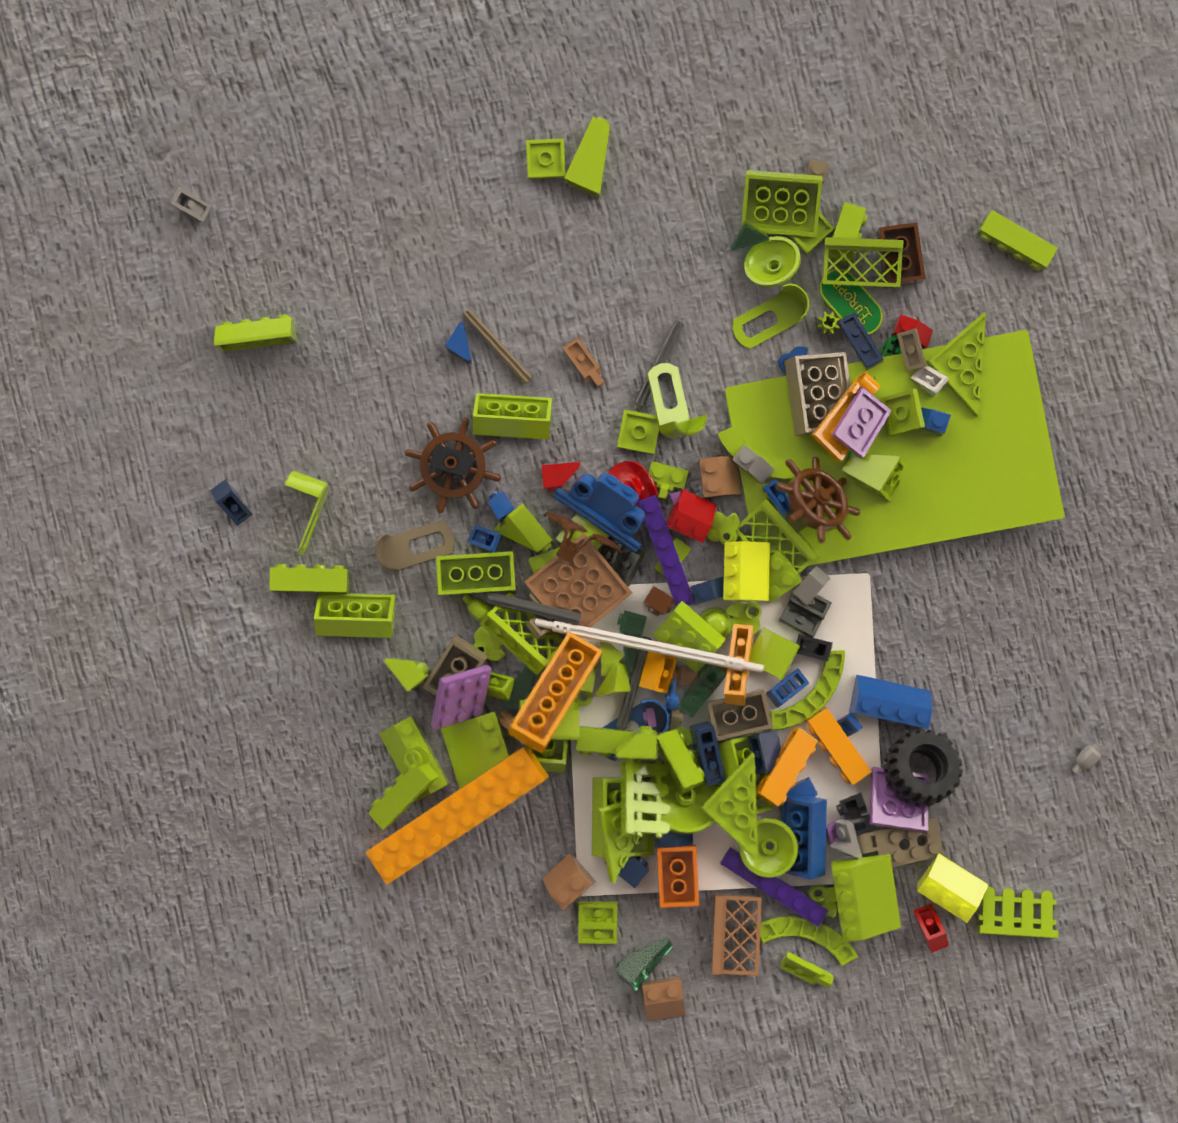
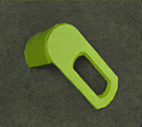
M795 284L782 285L777 296L733 319L735 338L741 345L751 349L795 324L798 325L804 319L809 309V299L806 292ZM769 310L774 312L777 317V324L751 338L745 335L743 324Z
M661 363L652 367L647 376L660 432L670 439H681L699 433L705 427L707 414L692 419L689 418L678 367L668 363ZM662 373H669L672 377L678 404L672 409L665 408L657 378Z
M294 470L288 475L284 485L318 497L298 549V555L302 556L307 549L325 503L329 485L327 482Z

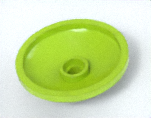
M777 236L763 239L755 244L746 255L744 262L746 275L751 282L758 286L774 287L781 285L791 279L797 272L801 262L800 251L793 241L785 237Z
M771 818L757 820L758 859L755 860L739 845L741 859L750 871L759 876H780L793 866L797 858L798 843L796 836L790 827L779 820ZM771 842L774 847L769 849L767 843Z

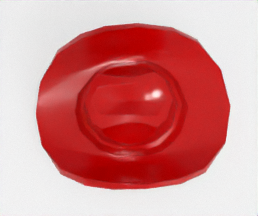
M623 461L614 465L608 472V474L615 476L626 486L631 487L638 494L639 501L654 495L658 497L657 487L653 479L638 462Z

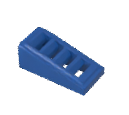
M797 668L767 691L766 694L778 708L810 683ZM795 676L802 685L799 686L792 677ZM787 681H789L791 685L795 688L794 691L787 684ZM783 686L789 695H786L780 687Z

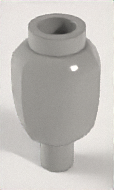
M1095 743L1092 746H1086L1076 759L1077 765L1072 771L1078 775L1082 770L1092 768L1100 760L1103 751Z

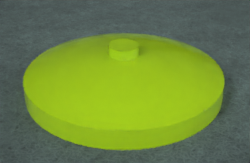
M695 758L694 763L696 767H699V761ZM669 771L667 776L661 777V783L667 784L670 789L666 796H661V802L667 803L670 811L666 815H661V821L667 822L670 825V831L680 834H693L707 829L715 821L701 806L723 783L707 786L703 778V784L682 794ZM651 777L649 783H655V777ZM647 795V801L655 802V796Z

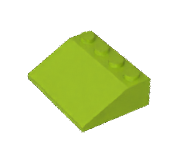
M746 170L741 231L817 237L822 176Z
M496 711L441 728L459 789L510 756Z
M592 777V856L605 858L596 809L621 802V777ZM642 777V782H649L651 777ZM652 815L648 821H654V816ZM642 833V837L633 846L630 856L654 855V834Z
M890 854L832 861V874L843 942L861 941L901 928Z

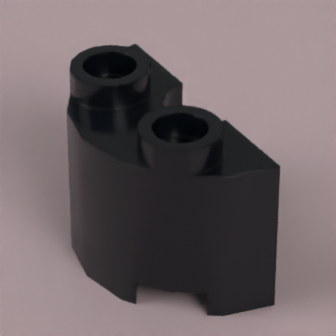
M861 793L840 800L839 804L836 805L839 815H843L845 820L853 822L856 836L875 829L874 825H870V815Z

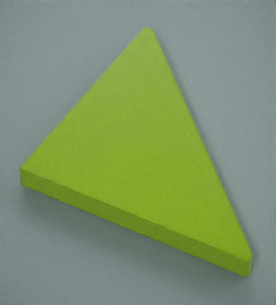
M985 312L927 361L934 370L949 378L946 382L947 385L976 417L980 413Z
M752 752L701 808L757 860L755 754Z
M642 795V801H647V795ZM621 802L596 809L610 883L617 881L621 868H624L633 846L637 844L640 838L636 837V833L630 838H621ZM642 814V820L648 821L652 815Z

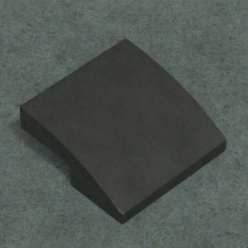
M609 536L608 539L613 541L622 553L619 555L615 548L604 544L601 555L629 587L646 552L638 549L634 553Z
M792 594L779 621L808 637L814 638L832 602L816 595L805 606Z

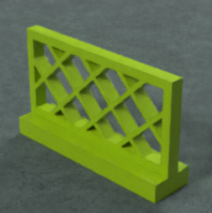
M825 237L823 284L900 287L903 240ZM829 249H836L842 255L835 263L828 258ZM841 250H848V251H847L845 254H843ZM851 250H856L862 256L854 264L846 257ZM859 250L867 252L863 255ZM870 251H876L881 256L873 265L865 257ZM879 251L887 252L884 255H882ZM889 252H899L898 261L893 265L884 258ZM843 257L851 265L844 273L836 267V264ZM862 258L871 266L863 274L855 267ZM883 259L890 268L881 275L874 266ZM896 264H898L897 271L893 268ZM832 267L841 274L835 281L827 280V272ZM851 268H854L860 275L855 281H849L845 277V274ZM873 268L880 277L874 282H869L864 275ZM892 269L897 274V283H888L883 276ZM843 277L846 281H838V280ZM863 278L866 282H858V280Z
M769 498L740 523L737 534L745 542H750L748 538H752V542H755V538L766 539L765 542L767 543L768 539L779 540V550L782 546V540H790L793 544L792 551L782 552L784 554H792V566L799 568L797 570L798 574L820 555L804 536L797 532L787 518L784 519ZM761 509L767 515L766 523L756 522V514ZM744 524L753 525L752 536L744 535L740 528ZM755 525H766V536H755ZM769 525L777 526L780 529L779 537H768ZM770 550V553L777 552L776 550ZM795 554H802L808 561L803 565H794Z
M511 592L507 594V596L515 597ZM496 605L484 617L480 625L538 675L552 660L563 639L552 630L539 638L544 639L545 646H538L537 638L532 632L523 633L522 626H526L528 621H521L520 615L525 614L531 620L536 617L535 614L503 606L501 608V606ZM495 612H503L504 619L497 616ZM508 613H516L517 620H509ZM510 625H518L519 632H515ZM524 638H532L533 645L526 642ZM549 639L554 640L559 646L550 647ZM539 650L547 652V659L539 653Z

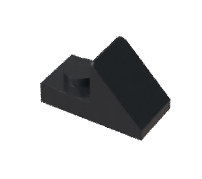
M798 634L796 642L800 646L797 654L828 662L833 645L832 642Z

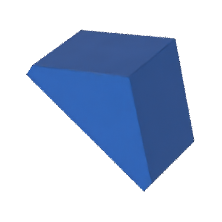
M462 322L454 330L445 344V348L467 363H472L466 331Z
M475 525L468 542L495 553L503 536Z

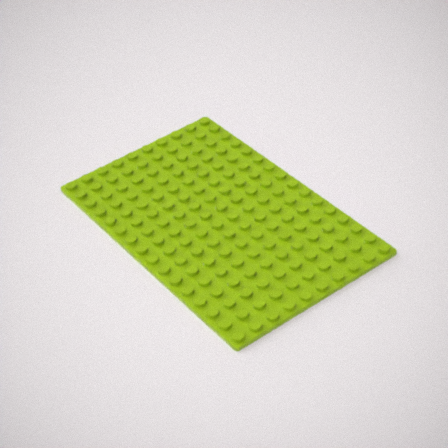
M1027 330L985 337L980 413L977 417L947 383L943 385L934 397L915 383L911 377L918 368L906 371L902 353L883 357V362L869 370L865 369L861 361L848 364L850 385L863 372H867L873 379L875 377V381L880 387L873 396L880 402L883 397L917 389L922 408L933 409L951 415L943 436L922 429L889 436L885 421L866 454L898 456L905 462L904 470H900L899 478L902 479L901 485L890 502L851 479L842 471L845 460L849 458L848 455L842 461L837 462L811 435L795 436L787 376L730 386L725 389L731 426L736 427L743 440L753 449L777 459H798L811 455L812 458L818 457L820 470L830 474L837 481L842 477L847 479V483L842 488L846 494L848 505L860 510V515L848 514L843 522V525L852 537L850 540H845L835 528L825 532V542L819 543L817 540V530L809 526L805 527L800 533L820 554L808 566L1059 520L1065 516L1030 336ZM945 345L922 349L927 366L932 368L927 361ZM739 466L748 515L769 498L762 489L764 486L775 479L778 483L789 485L791 479L768 477L761 484ZM801 485L800 489L806 491L805 488ZM831 508V510L836 514V509ZM761 509L756 514V522L766 523L767 515ZM824 513V519L829 520V518ZM755 525V536H766V525ZM769 525L768 537H779L780 529L777 526ZM755 538V542H765L766 540ZM768 539L770 550L778 551L779 540ZM782 540L781 551H792L793 544L790 540ZM784 554L792 564V554ZM795 554L794 565H803L808 561L802 554Z

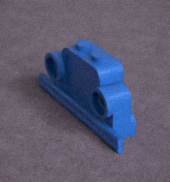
M602 473L596 480L590 474H583L572 485L569 494L560 488L554 494L553 498L634 553L641 546V543L633 538L645 519L644 511L635 506L639 501V496L631 487L620 482L615 476Z

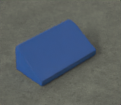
M775 479L762 489L784 519H786L784 514L790 510L788 508L790 502L785 492L776 489L778 482Z

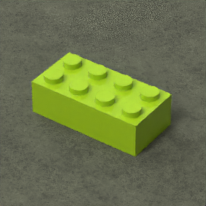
M513 551L436 556L439 596L516 591Z

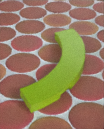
M735 426L717 433L721 443L733 457L745 445L774 468L769 477L777 479H792L794 477V474L785 464L787 459L772 458L759 453L743 440ZM811 455L791 459L800 471L812 468Z
M845 650L830 652L828 662L824 661L818 682L805 698L785 709L770 711L773 726L771 731L786 729L810 719L827 704L836 691L843 673Z
M781 916L761 921L760 940L762 943L780 937L798 936L824 946L836 957L841 966L858 958L852 946L848 942H843V937L838 932L823 923L817 927L805 918L798 916Z

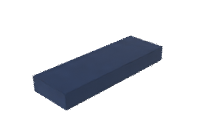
M855 312L838 321V325L866 370L884 361Z

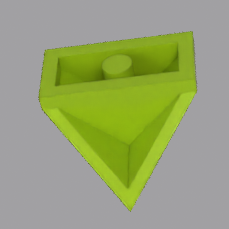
M614 663L596 693L598 697L631 691L625 663Z

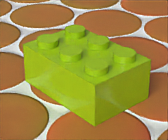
M683 601L679 603L652 634L661 643L715 653L726 640ZM679 658L695 673L705 664Z

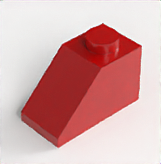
M900 314L896 319L891 336H897L898 333L917 328L921 346L927 348L933 330L919 320Z
M580 462L541 465L544 490L548 489V492H556L558 488H563L580 468Z
M932 904L913 910L930 952L933 953L948 947L947 934Z

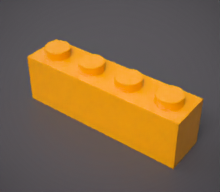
M734 624L730 657L745 659V662L751 661L754 639L753 626ZM727 669L724 690L725 704L745 706L749 670Z
M824 707L810 719L806 720L809 724L806 726L812 736L816 734L820 740L817 742L823 751L827 750L830 754L829 761L834 767H839L842 772L840 776L846 784L849 782L851 785H854L872 772L828 708Z
M793 728L782 745L771 772L765 773L757 786L756 796L771 806L782 805L787 798L786 793L789 788L791 789L795 785L798 773L802 772L806 767L807 758L815 752V745L818 740L801 728Z

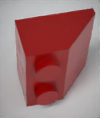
M682 488L666 520V524L669 528L703 543L712 526L717 505Z

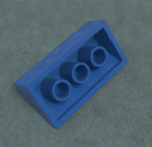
M856 674L849 712L929 729L932 715L931 693L929 690Z
M787 796L785 802L781 805V822L790 827L798 843L797 858L793 866L785 872L786 874L808 880L825 876L827 799L814 796Z

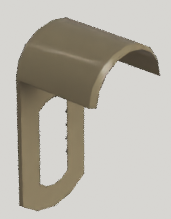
M442 520L393 536L386 532L380 535L376 541L374 548L375 556L384 568L392 571H401L403 568L435 559L436 556L452 553L454 535L450 527ZM437 531L443 534L445 541L443 546L415 555L411 553L409 549L410 540Z

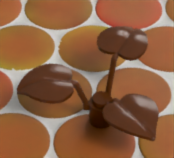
M545 512L544 516H548L553 521L562 524L565 530L561 546L556 553L559 558L570 562L573 554H578L580 549L590 540H596L613 547L621 555L622 551L613 541L595 533L576 547L577 543L571 540L575 530L583 533L588 531L566 516Z

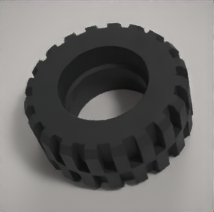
M924 729L910 731L889 748V753L886 754L884 759L887 763L883 765L884 772H887L885 779L886 782H890L891 786L889 788L892 792H897L898 795L896 797L900 800L906 799V803L909 805L916 803L917 807H924L925 805L929 807L950 796L955 791V788L959 786L961 782L959 778L962 777L963 770L959 768L962 766V760L958 759V750H954L951 746L953 743L950 740L946 741L943 734L939 733L936 735L935 731L930 729L926 732ZM911 753H921L933 762L937 774L935 783H924L914 776L909 765Z

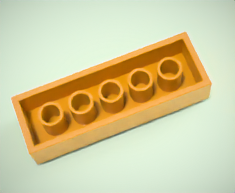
M568 632L512 722L508 734L543 753L598 663L602 650Z

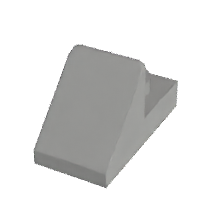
M181 187L177 188L170 202L179 212H184L200 222H204L212 206Z
M745 445L732 459V461L761 484L765 482L774 470L761 456L755 454Z
M844 819L835 821L839 840L830 844L829 847L858 859L862 858L853 822Z

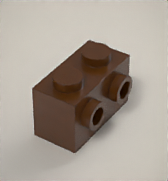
M655 586L652 587L643 602L644 605L649 607L648 611L656 616L659 614L664 615L665 612L669 613L675 603L672 602V596Z

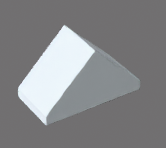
M927 365L918 368L911 377L915 383L932 397L949 380L948 377Z

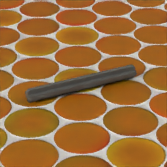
M674 321L652 367L666 363L684 326L682 322ZM648 376L635 400V404L639 407H644L651 393Z
M490 592L487 602L576 625H579L581 621L580 613Z
M642 637V639L652 640L649 637ZM638 649L629 679L631 691L625 693L616 727L625 730L627 728L648 651Z

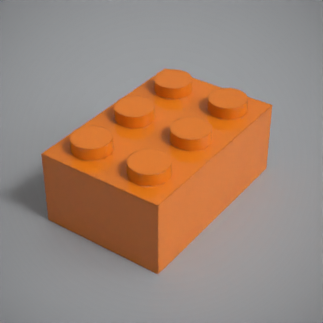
M696 845L657 848L660 908L699 906Z

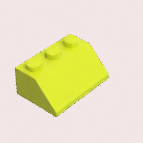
M725 542L723 600L734 602L769 601L770 543Z
M940 853L937 854L917 882V891L966 923L979 907L988 887L987 883Z

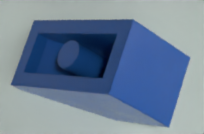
M921 407L925 427L918 429L943 436L951 415Z
M497 491L489 496L490 500L487 502L500 522L515 510L504 491L501 493Z

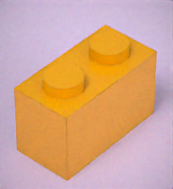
M648 651L639 686L668 694L678 657Z

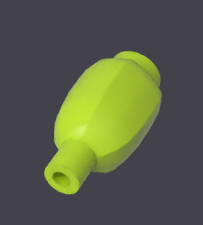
M468 594L462 598L467 604L468 612L478 622H481L491 611V607L479 598L472 599Z

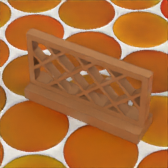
M715 894L712 975H759L762 897ZM727 900H735L740 906L731 913L726 908ZM749 901H757V909L750 914L744 905ZM741 908L749 915L742 923L733 916ZM732 917L739 926L730 933L725 926L726 922ZM750 919L756 923V929L751 933L743 927ZM740 928L748 935L741 943L733 936ZM730 937L738 944L731 952L725 948V942ZM749 938L755 942V948L750 953L742 946ZM741 947L747 956L738 962L732 954ZM724 950L728 953V955H726L725 957ZM729 957L737 963L732 970L724 969V961ZM749 957L755 963L754 971L745 970L742 966Z

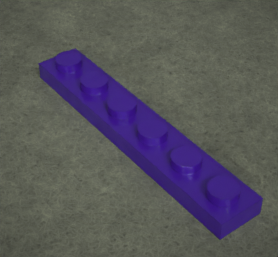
M656 495L638 501L639 507L645 513L644 521L675 606L677 607L681 601L687 606L695 604Z
M729 847L720 861L721 865L817 927H819L828 913L826 908L778 877H762L750 871L742 861L740 853Z

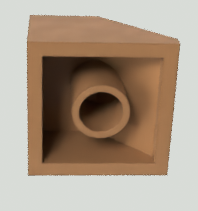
M733 456L699 459L698 464L704 499L741 494L738 467L732 461Z
M569 853L542 878L550 896L563 911L570 907L596 882L572 853Z
M680 976L642 982L647 1021L686 1015Z

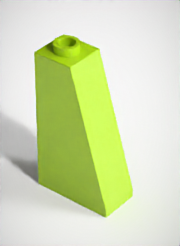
M592 117L564 178V183L597 198L601 195L610 133V124H608L606 119Z

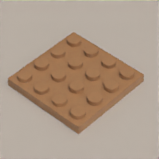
M584 533L574 541L577 543L576 547L588 538ZM591 541L580 549L578 554L574 553L570 562L556 555L524 582L541 604L580 613L581 621L579 626L589 628L632 594V591Z

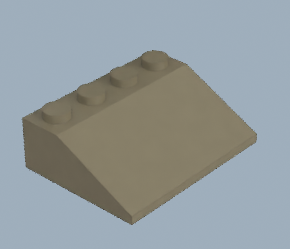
M846 352L801 355L784 360L795 436L812 435L851 386Z

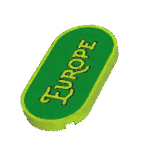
M836 269L827 272V280L835 281L841 276ZM839 269L842 273L846 271L844 269ZM849 271L845 274L849 281L856 280ZM842 277V278H840L838 281H846V280ZM823 278L821 279L819 286L820 296L840 320L855 312L868 335L873 334L880 327L883 320L882 309L863 286L823 284Z

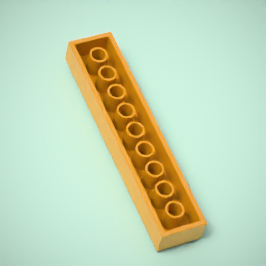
M525 745L365 853L387 885L545 781L549 776L530 747Z

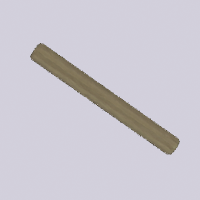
M470 309L463 314V318L524 384L528 383L532 376Z

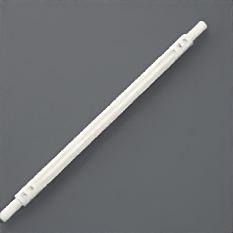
M535 619L536 626L552 629L553 632L562 634L571 632L582 638L740 671L745 669L763 673L764 665L745 662V659L556 620L552 622Z

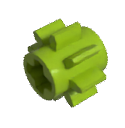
M824 311V318H817L820 324L816 328L823 330L822 335L826 332L833 335V328L837 330L840 328L839 325H836L840 318H835L834 312L827 315ZM826 319L828 322H832L830 327L824 324Z

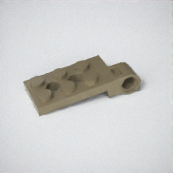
M936 817L928 818V831L925 833L886 827L882 829L876 828L857 836L861 854L874 851L876 856L890 854L892 867L935 858L938 853L943 855ZM920 835H923L925 839L922 845L917 843V838ZM902 839H905L907 846L902 850L899 843Z

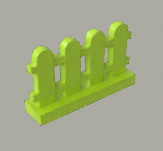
M624 758L621 761V838H630L634 833H636V837H642V833L656 834V838H661L662 835L670 831V825L667 822L661 821V815H666L670 811L669 805L661 802V796H666L670 790L667 784L661 783V777H665L669 773V768L666 765H662L661 761H655V764L641 763V759H636L635 763H633V758ZM641 776L655 777V783L642 782ZM642 795L655 796V802L642 801ZM642 814L655 815V821L642 820Z
M987 887L982 898V915H978V920H982V925L976 926V934L1058 938V930H1053V925H1056L1057 920H1053V905H1057V900H1053V894L1047 890L1041 892L1040 899H1035L1033 892L1029 889L1023 890L1021 898L1014 897V891L1011 888L1004 889L1001 896H995V890L992 887ZM995 901H1001V916H995ZM1014 902L1021 903L1020 918L1014 917ZM1034 904H1040V919H1033ZM995 921L1001 922V926H995ZM1014 922L1020 923V928L1014 927ZM1033 924H1040V929H1033Z

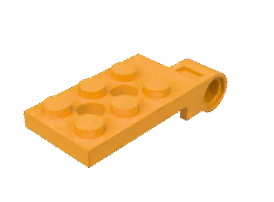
M863 372L855 379L811 435L837 462L842 461L850 450L831 436L860 388H864L874 395L880 387L867 372Z

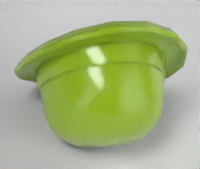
M708 608L700 617L727 640L733 627L731 616L723 608Z

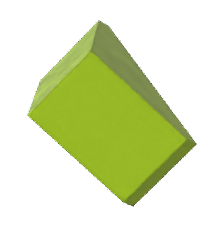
M600 641L602 650L601 676H606L614 663L619 662L624 655L611 643Z

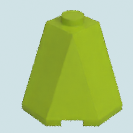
M851 454L845 460L842 471L851 479L890 502L901 485L902 479L899 478L900 470H904L905 462L898 456L865 454L863 458H859L855 454Z
M523 503L507 515L501 525L498 524L494 528L496 533L536 553L541 551L545 553L552 547L550 543L553 540Z

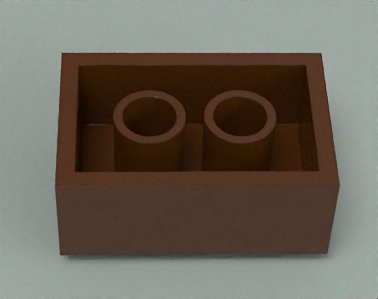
M918 223L879 227L876 232L877 239L903 240L900 286L922 283L926 277ZM879 251V252H880L882 255H884L887 251ZM889 252L884 258L893 265L898 261L899 252ZM882 259L880 263L883 274L890 266ZM896 264L893 267L896 271L898 269V264ZM892 269L883 276L888 283H897V274Z

